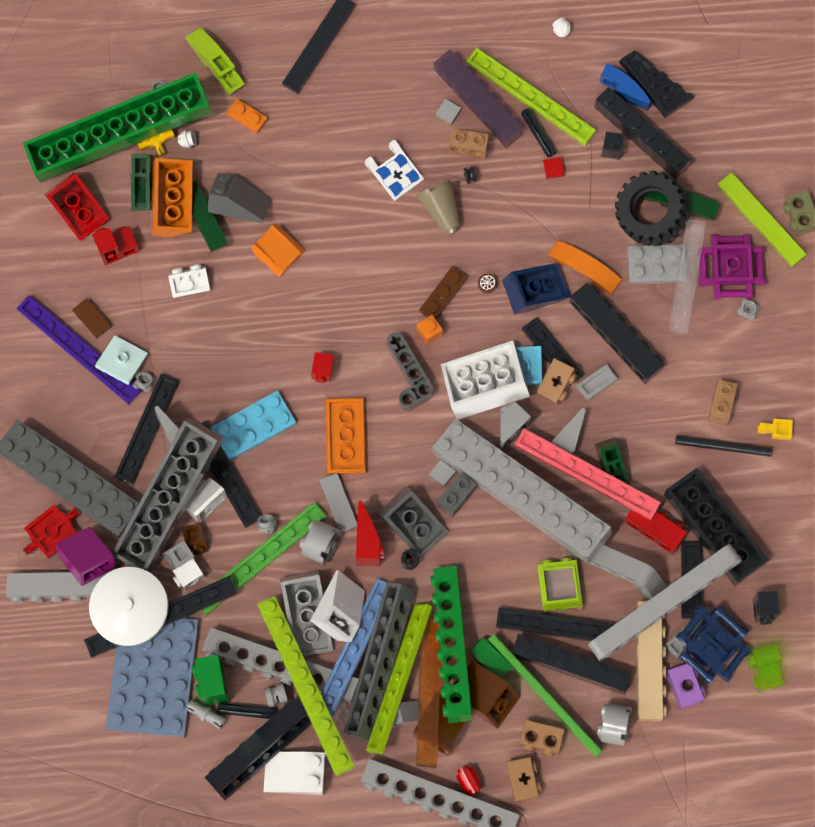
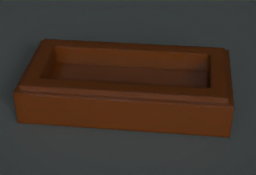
M87 298L72 309L74 314L96 339L111 328L110 324Z

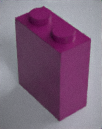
M90 527L56 544L58 557L81 586L115 569L113 554Z

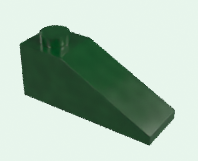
M611 438L594 444L602 470L630 485L618 443Z

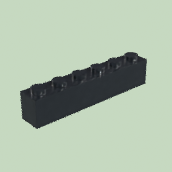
M608 87L596 98L594 108L671 177L677 180L689 168L691 160L611 88Z
M586 283L570 296L569 303L645 385L662 371L664 365L662 364L663 360L657 354L654 355L650 351L648 343L644 340L641 341L637 337L638 334L631 326L628 327L624 323L625 320L622 315L615 313L611 309V304L599 296V291L593 285L590 286Z
M518 634L512 650V654L516 658L622 695L625 692L631 674L630 672Z
M295 698L287 702L282 709L271 716L263 726L258 728L254 734L242 742L235 751L226 756L217 767L204 777L224 801L311 724L305 708Z

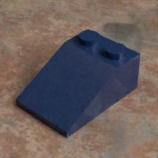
M559 263L513 271L502 279L514 315L530 312L569 299L571 296Z

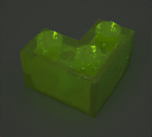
M772 644L753 649L748 655L746 662L749 670L753 671L754 677L752 682L754 688L758 689L759 693L782 688L785 684L779 668L782 662L777 645Z

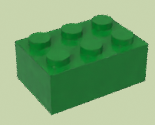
M219 655L194 659L195 665H192V671L198 683L195 685L200 701L204 702L206 706L229 702L223 663Z

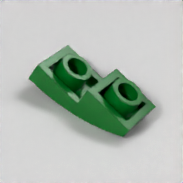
M483 637L469 650L487 670L500 678L512 668L507 660Z

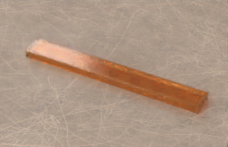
M434 620L427 621L420 646L416 766L436 768L440 690V661H438L437 649L441 648L440 642L436 641L435 630H439V624H435Z

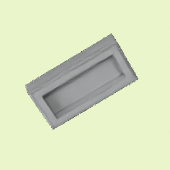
M606 364L578 383L576 388L584 399L589 401L618 381V378Z

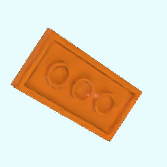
M364 398L326 399L327 475L336 473L338 475L366 474Z

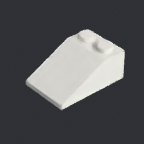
M279 752L265 764L264 792L323 795L325 753Z

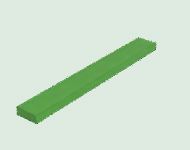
M313 502L219 580L229 576L235 592L238 591L308 534V528L312 520L323 521L327 518L326 514ZM224 601L217 603L213 606H210L202 611L206 615H208L219 605H221Z
M492 635L488 642L507 660L519 677L594 758L600 755L602 750L508 648L495 635Z

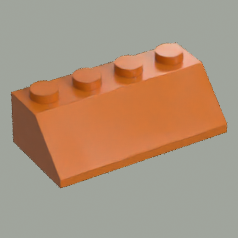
M155 158L152 166L151 236L174 237L192 232L193 160Z

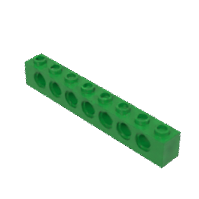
M457 566L433 568L434 575L430 576L431 587H435V594H432L433 605H437V612H434L435 624H439V630H435L436 641L441 644V648L437 649L438 661L442 660L443 667H439L440 679H444V686H441L442 698H446V705H443V715L448 717L449 723L473 721ZM443 587H449V588H450V589H449L448 591H446V592L441 591V588H443ZM445 605L452 606L449 610L443 609ZM447 623L454 624L451 628L444 627ZM450 641L456 643L452 647L446 646V644ZM450 660L458 661L455 665L448 664ZM454 678L460 680L457 684L449 683ZM455 697L461 698L459 703L451 702Z

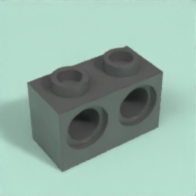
M461 472L437 501V507L453 518L475 491L476 483Z

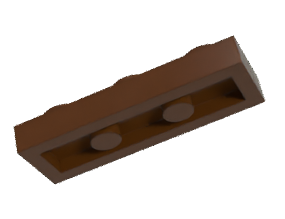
M452 266L419 309V312L426 317L433 315L437 320L465 283L468 276Z

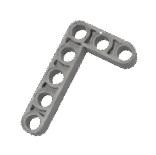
M605 545L601 547L589 563L633 583L648 600L667 588L665 582L651 566ZM567 549V552H568L570 555L574 556V557L577 558V559H580L579 557H577L575 554H573L572 552H570V551Z

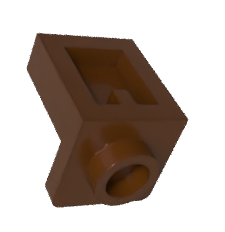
M201 523L182 527L185 543L193 555L208 552Z

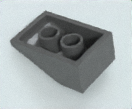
M218 173L209 193L208 212L263 223L271 199L236 176Z
M404 487L377 513L411 550L416 551L419 558L427 553L448 532L413 491L407 487Z

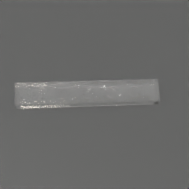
M686 220L668 331L688 334L706 222Z

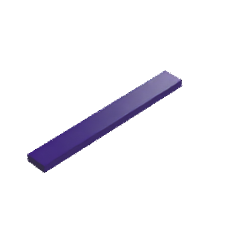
M30 295L16 308L17 311L126 404L130 405L142 392L141 389H135L132 382L127 385L96 368L95 365L101 355Z

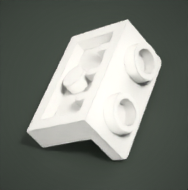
M201 264L191 265L190 269L187 270L175 268L171 270L172 273H168L173 298L210 290L206 267L201 266Z

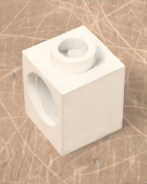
M193 558L173 570L175 574L173 580L178 587L183 586L185 590L205 578Z

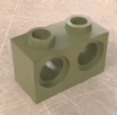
M809 191L787 196L783 203V209L785 214L789 215L791 231H794L796 236L814 232L815 208ZM797 202L801 204L802 207L796 208L793 205V203ZM799 220H805L808 225L800 224Z

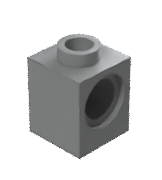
M184 540L162 553L172 570L194 557Z

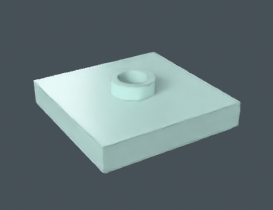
M114 335L95 367L129 385L148 356V353Z

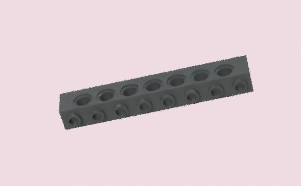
M386 582L343 732L359 740L369 741L401 643L415 593L414 590L403 584Z

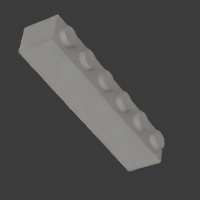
M71 572L8 573L6 597L12 600V603H23L24 600L41 603L43 599H51V602H63V599L81 602L82 599L91 597L94 587L106 574L81 586Z

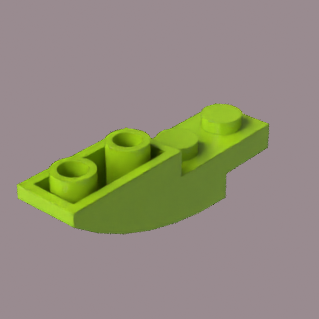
M198 28L185 37L205 67H209L229 96L245 85L234 70L235 66L202 28Z

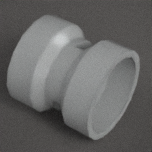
M283 683L276 685L274 688H264L269 708L275 706L276 703L283 704L288 702Z

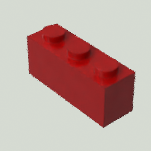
M631 510L624 523L672 555L687 534L684 526L678 522L674 524L661 511L655 512L652 519L649 520Z

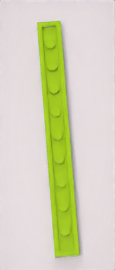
M274 596L258 603L259 611L335 775L339 776L354 769V764L276 597Z

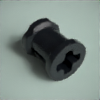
M410 549L405 550L401 557L402 566L407 570L415 569L419 561L418 554ZM406 557L413 558V563L407 561Z

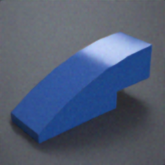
M607 63L601 74L600 83L615 89L614 92L624 101L648 110L650 99L641 87L627 74Z

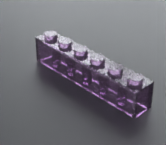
M450 49L434 62V71L505 148L509 147L523 135L524 126L522 122L511 115L510 109L499 102L498 96L487 89L486 83L482 79H478L473 69L462 62L461 56Z

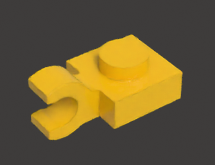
M773 418L772 424L760 423L757 433H772L771 439L791 440L793 420Z

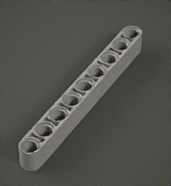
M731 544L726 545L599 635L588 646L599 661L606 659L742 561L741 557Z

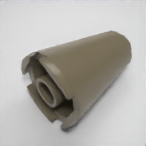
M450 180L439 183L435 187L428 188L417 194L418 200L443 233L447 232L449 235L458 231L457 227L460 226V220Z

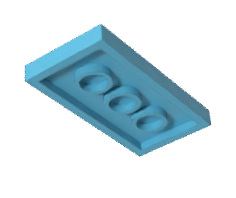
M277 390L215 424L211 429L224 438L221 447L229 461L293 427L296 425V421Z

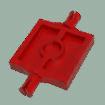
M55 504L24 528L32 541L23 548L24 552L28 555L37 548L48 559L57 553V543L77 533L72 526L71 520L79 515V512L74 508L65 515L59 511Z

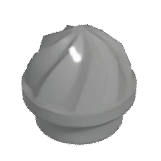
M270 514L262 515L258 518L257 527L262 533L271 534L276 528V520Z

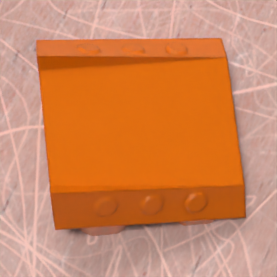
M277 223L272 224L268 231L254 243L251 249L256 254L257 259L260 262H264L279 277L305 251Z

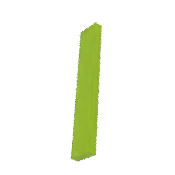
M732 172L717 184L720 190L791 267L806 257L807 254Z

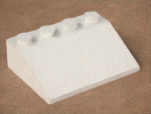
M513 341L441 364L451 408L457 420L530 397Z

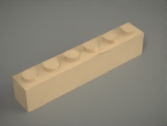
M638 601L636 604V609L642 606L647 601ZM662 619L637 636V722H661L663 717H666V705H663V697H666V685H663L662 677H666V666L662 665V658L666 656V647L662 646V638H665V626H662Z

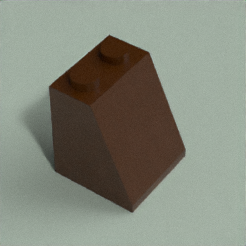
M472 660L467 665L472 712L498 729L520 696L508 682ZM455 697L458 702L461 701V698Z
M435 693L414 729L413 737L448 756L466 722L449 723L448 717L443 715V705H446V698H442V694Z

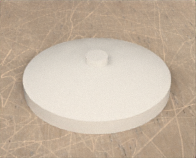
M122 567L107 573L94 587L89 602L90 618L96 630L108 641L122 646L140 645L156 636L165 624L169 609L167 593L161 582L148 571L136 567Z

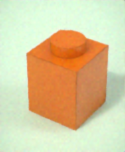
M433 315L416 325V331L426 346L443 336V329Z

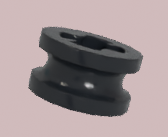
M470 166L469 169L463 168L466 183L470 184L471 181L477 182L473 166Z

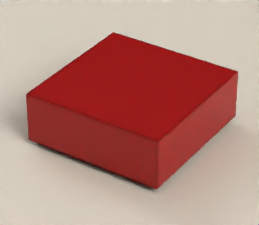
M561 157L543 160L546 179L564 177Z

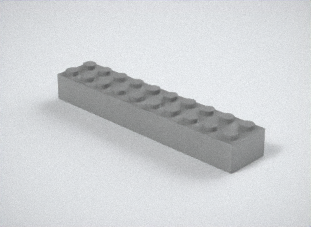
M454 419L432 447L434 456L458 473H464L482 490L587 564L591 562L612 534L611 527L457 419Z

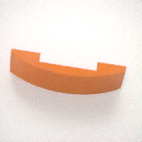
M559 240L548 254L549 258L562 266L567 265L595 282V286L610 295L613 294L622 280L593 257Z

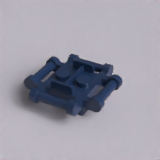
M720 604L713 609L710 615L705 608L698 606L693 618L683 631L676 635V638L684 645V649L678 659L692 667L703 677V681L706 684L711 683L716 674L725 682H729L732 678L731 675L744 657H748L751 653V650L740 642L749 630L745 626L739 625L730 617ZM718 616L737 632L735 636L716 621ZM703 619V621L700 623V625L689 638L688 636L690 635V633L693 631V629L696 627L699 621ZM735 650H737L738 653L735 656V658L732 660V662L729 664L726 670H723L721 668L722 665L726 663L732 656V654L735 652Z

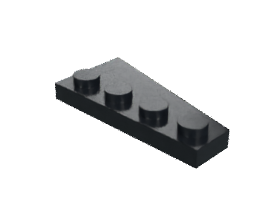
M635 50L620 59L619 63L641 87L664 118L692 101L695 97L691 93H686L682 90V86L677 82L673 83L668 79L664 72H659L655 69L651 62Z

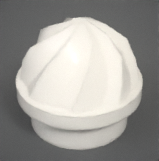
M560 18L552 24L554 33L559 37H565L571 31L570 22L565 18Z
M184 130L178 136L180 146L192 148L193 145H196L194 131Z

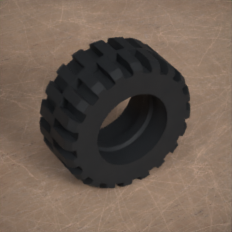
M645 171L639 173L640 177L632 176L629 178L631 182L629 184L625 182L622 185L624 190L618 192L616 197L619 200L615 202V208L617 209V212H615L616 219L619 221L618 224L624 232L637 243L641 242L646 246L650 244L660 246L661 242L667 244L670 242V238L674 237L676 239L679 236L678 232L680 229L684 230L686 227L684 223L689 220L690 216L688 214L690 210V204L687 201L688 196L678 182L666 173L661 172L658 174L656 171H650L647 174ZM662 193L669 201V208L665 217L655 224L645 225L641 223L636 216L639 202L649 194Z

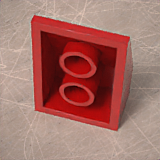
M74 172L44 194L79 241L110 219Z
M358 500L357 566H380V561H384V545L380 544V538L363 501Z

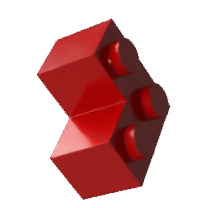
M129 226L120 227L113 233L110 227H103L92 234L105 266L140 252Z

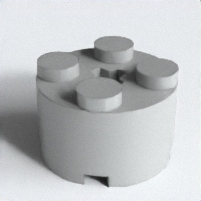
M312 520L308 528L309 533L307 537L302 538L299 547L302 548L303 556L326 565L325 561L329 562L338 547L339 542L336 539L337 536L341 537V530L320 520Z
M613 703L603 704L601 711L603 724L599 723L597 735H599L598 739H601V742L620 746L626 745L625 740L627 741L631 722L629 714L632 713V707Z

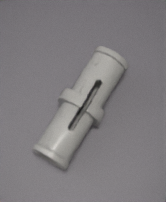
M193 699L187 705L186 710L198 716L201 721H206L218 729L224 726L226 718L212 711V708L205 707Z

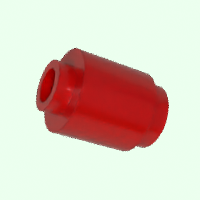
M466 765L457 770L459 774L456 775V778L468 796L482 789V782L473 766L469 768Z

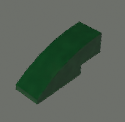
M131 154V211L151 210V154Z

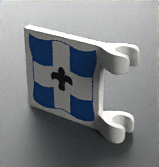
M392 140L389 143V148L395 154L393 157L379 167L372 157H368L365 160V165L375 175L391 198L396 201L424 181V178L402 151L397 141Z

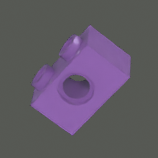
M685 664L667 671L666 675L680 710L704 701V696H706L702 685L699 686L696 679L698 678V673L692 667ZM682 682H690L692 689L689 691L684 690Z

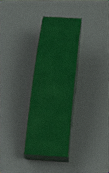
M193 181L192 216L208 248L213 252L228 245L214 214L208 212V202L197 181Z
M684 190L688 196L687 201L690 204L688 214L715 221L721 203ZM652 193L643 198L644 200L660 203L662 207L669 208V201L662 193Z

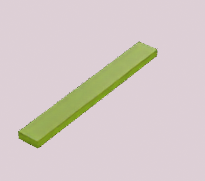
M476 48L466 60L467 65L584 146L587 145L596 133V129L479 48Z
M415 604L366 748V751L370 753H384L432 606L428 604Z

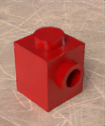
M315 352L311 371L312 379H315V382H331L334 355Z

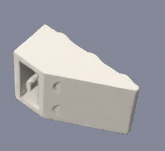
M336 570L310 621L335 640L351 642L360 626L365 590L339 570Z

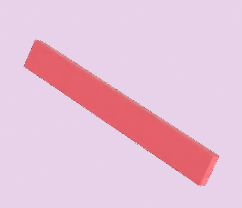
M525 428L514 445L649 520L652 519L661 503Z

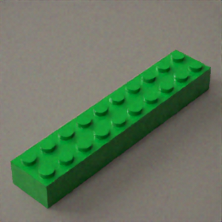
M195 72L23 142V146L33 173L41 183L203 117L213 111L202 83Z

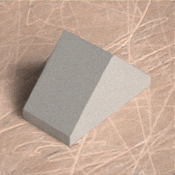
M418 701L400 703L392 728L420 721L421 713Z

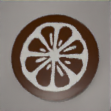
M492 274L480 276L478 288L481 292L488 294L496 289L497 280Z

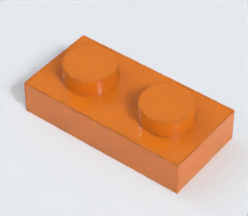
M237 98L226 112L227 116L256 134L259 133L268 120L266 116Z

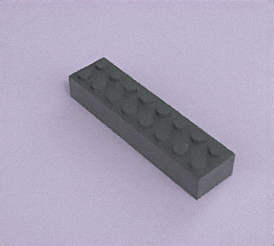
M192 418L184 420L112 553L113 556L131 567L141 568L148 572L152 571L224 440L223 437Z
M18 419L0 441L1 458L120 540L139 505L137 501Z

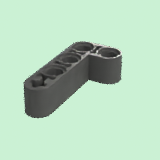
M399 333L390 334L387 338L388 350L410 385L409 388L400 393L399 405L403 410L411 411L432 398L433 387L404 337ZM393 341L399 342L400 351H398L396 344H393ZM403 356H408L410 361L404 363L400 359ZM412 372H418L420 376L416 379H413L410 377V374ZM421 388H427L429 390V393L423 395L419 392V390ZM405 397L413 399L410 404H405L402 400Z

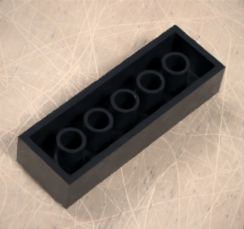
M697 468L666 489L664 496L710 556L726 545L731 544L741 557L742 561L725 573L734 587L767 564L768 558Z

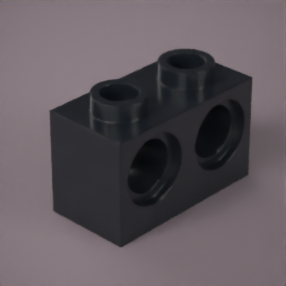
M757 592L752 599L755 622H760V625L772 624V621H775L780 615L778 592Z

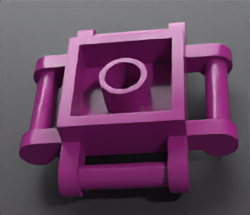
M711 234V247L697 248L700 271L698 286H713L714 300L737 297L752 299V285H766L763 265L764 247H751L749 234H743V236H717V234ZM743 243V244H735V245H718V244ZM752 254L756 257L757 277H753ZM707 255H712L713 278H707ZM745 285L746 290H720V286Z

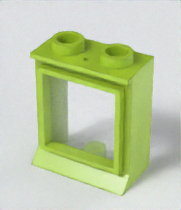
M563 558L560 559V562L554 563L552 560L541 561V564L537 566L543 614H546L549 610L566 611L567 608L576 607L578 610H581L583 604L577 560Z

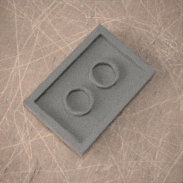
M684 244L627 246L629 284L686 282Z

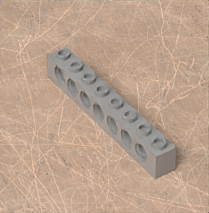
M210 627L202 649L206 653V657L218 654L221 659L225 660V664L234 667L238 664L243 666L242 669L254 673L255 670L261 672V676L272 679L275 677L280 679L279 682L291 686V683L293 684L286 668L283 672L275 670V666L278 663H283L277 650ZM223 644L230 645V650L226 653L220 652V647ZM240 651H248V657L246 659L238 658ZM259 657L267 658V663L263 666H259L256 662ZM306 661L313 678L315 676L323 678V682L317 685L321 694L332 673V669ZM352 677L340 704H352L359 679Z
M372 759L368 760L361 779L365 789L375 791V789L383 791L382 795L393 799L394 796L402 798L401 802L411 806L413 803L420 805L419 809L431 813V810L439 812L438 816L448 820L450 817L458 819L457 823L467 827L469 824L477 827H493L490 824L492 817L500 818L501 825L499 827H515L519 814ZM386 775L389 781L387 784L381 785L377 782L378 777ZM405 782L408 786L406 791L399 792L396 789L397 783ZM417 789H424L426 791V796L423 799L416 798L415 791ZM436 796H442L445 799V803L442 806L434 804L433 799ZM454 803H461L464 809L461 813H455L452 810ZM473 810H480L482 812L480 820H474L471 817Z

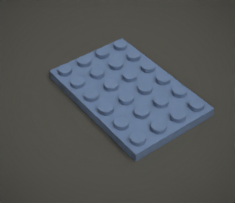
M183 618L163 627L156 636L143 644L119 646L116 648L106 730L185 738L188 717L186 708L190 700L193 675L192 665H194L199 620Z

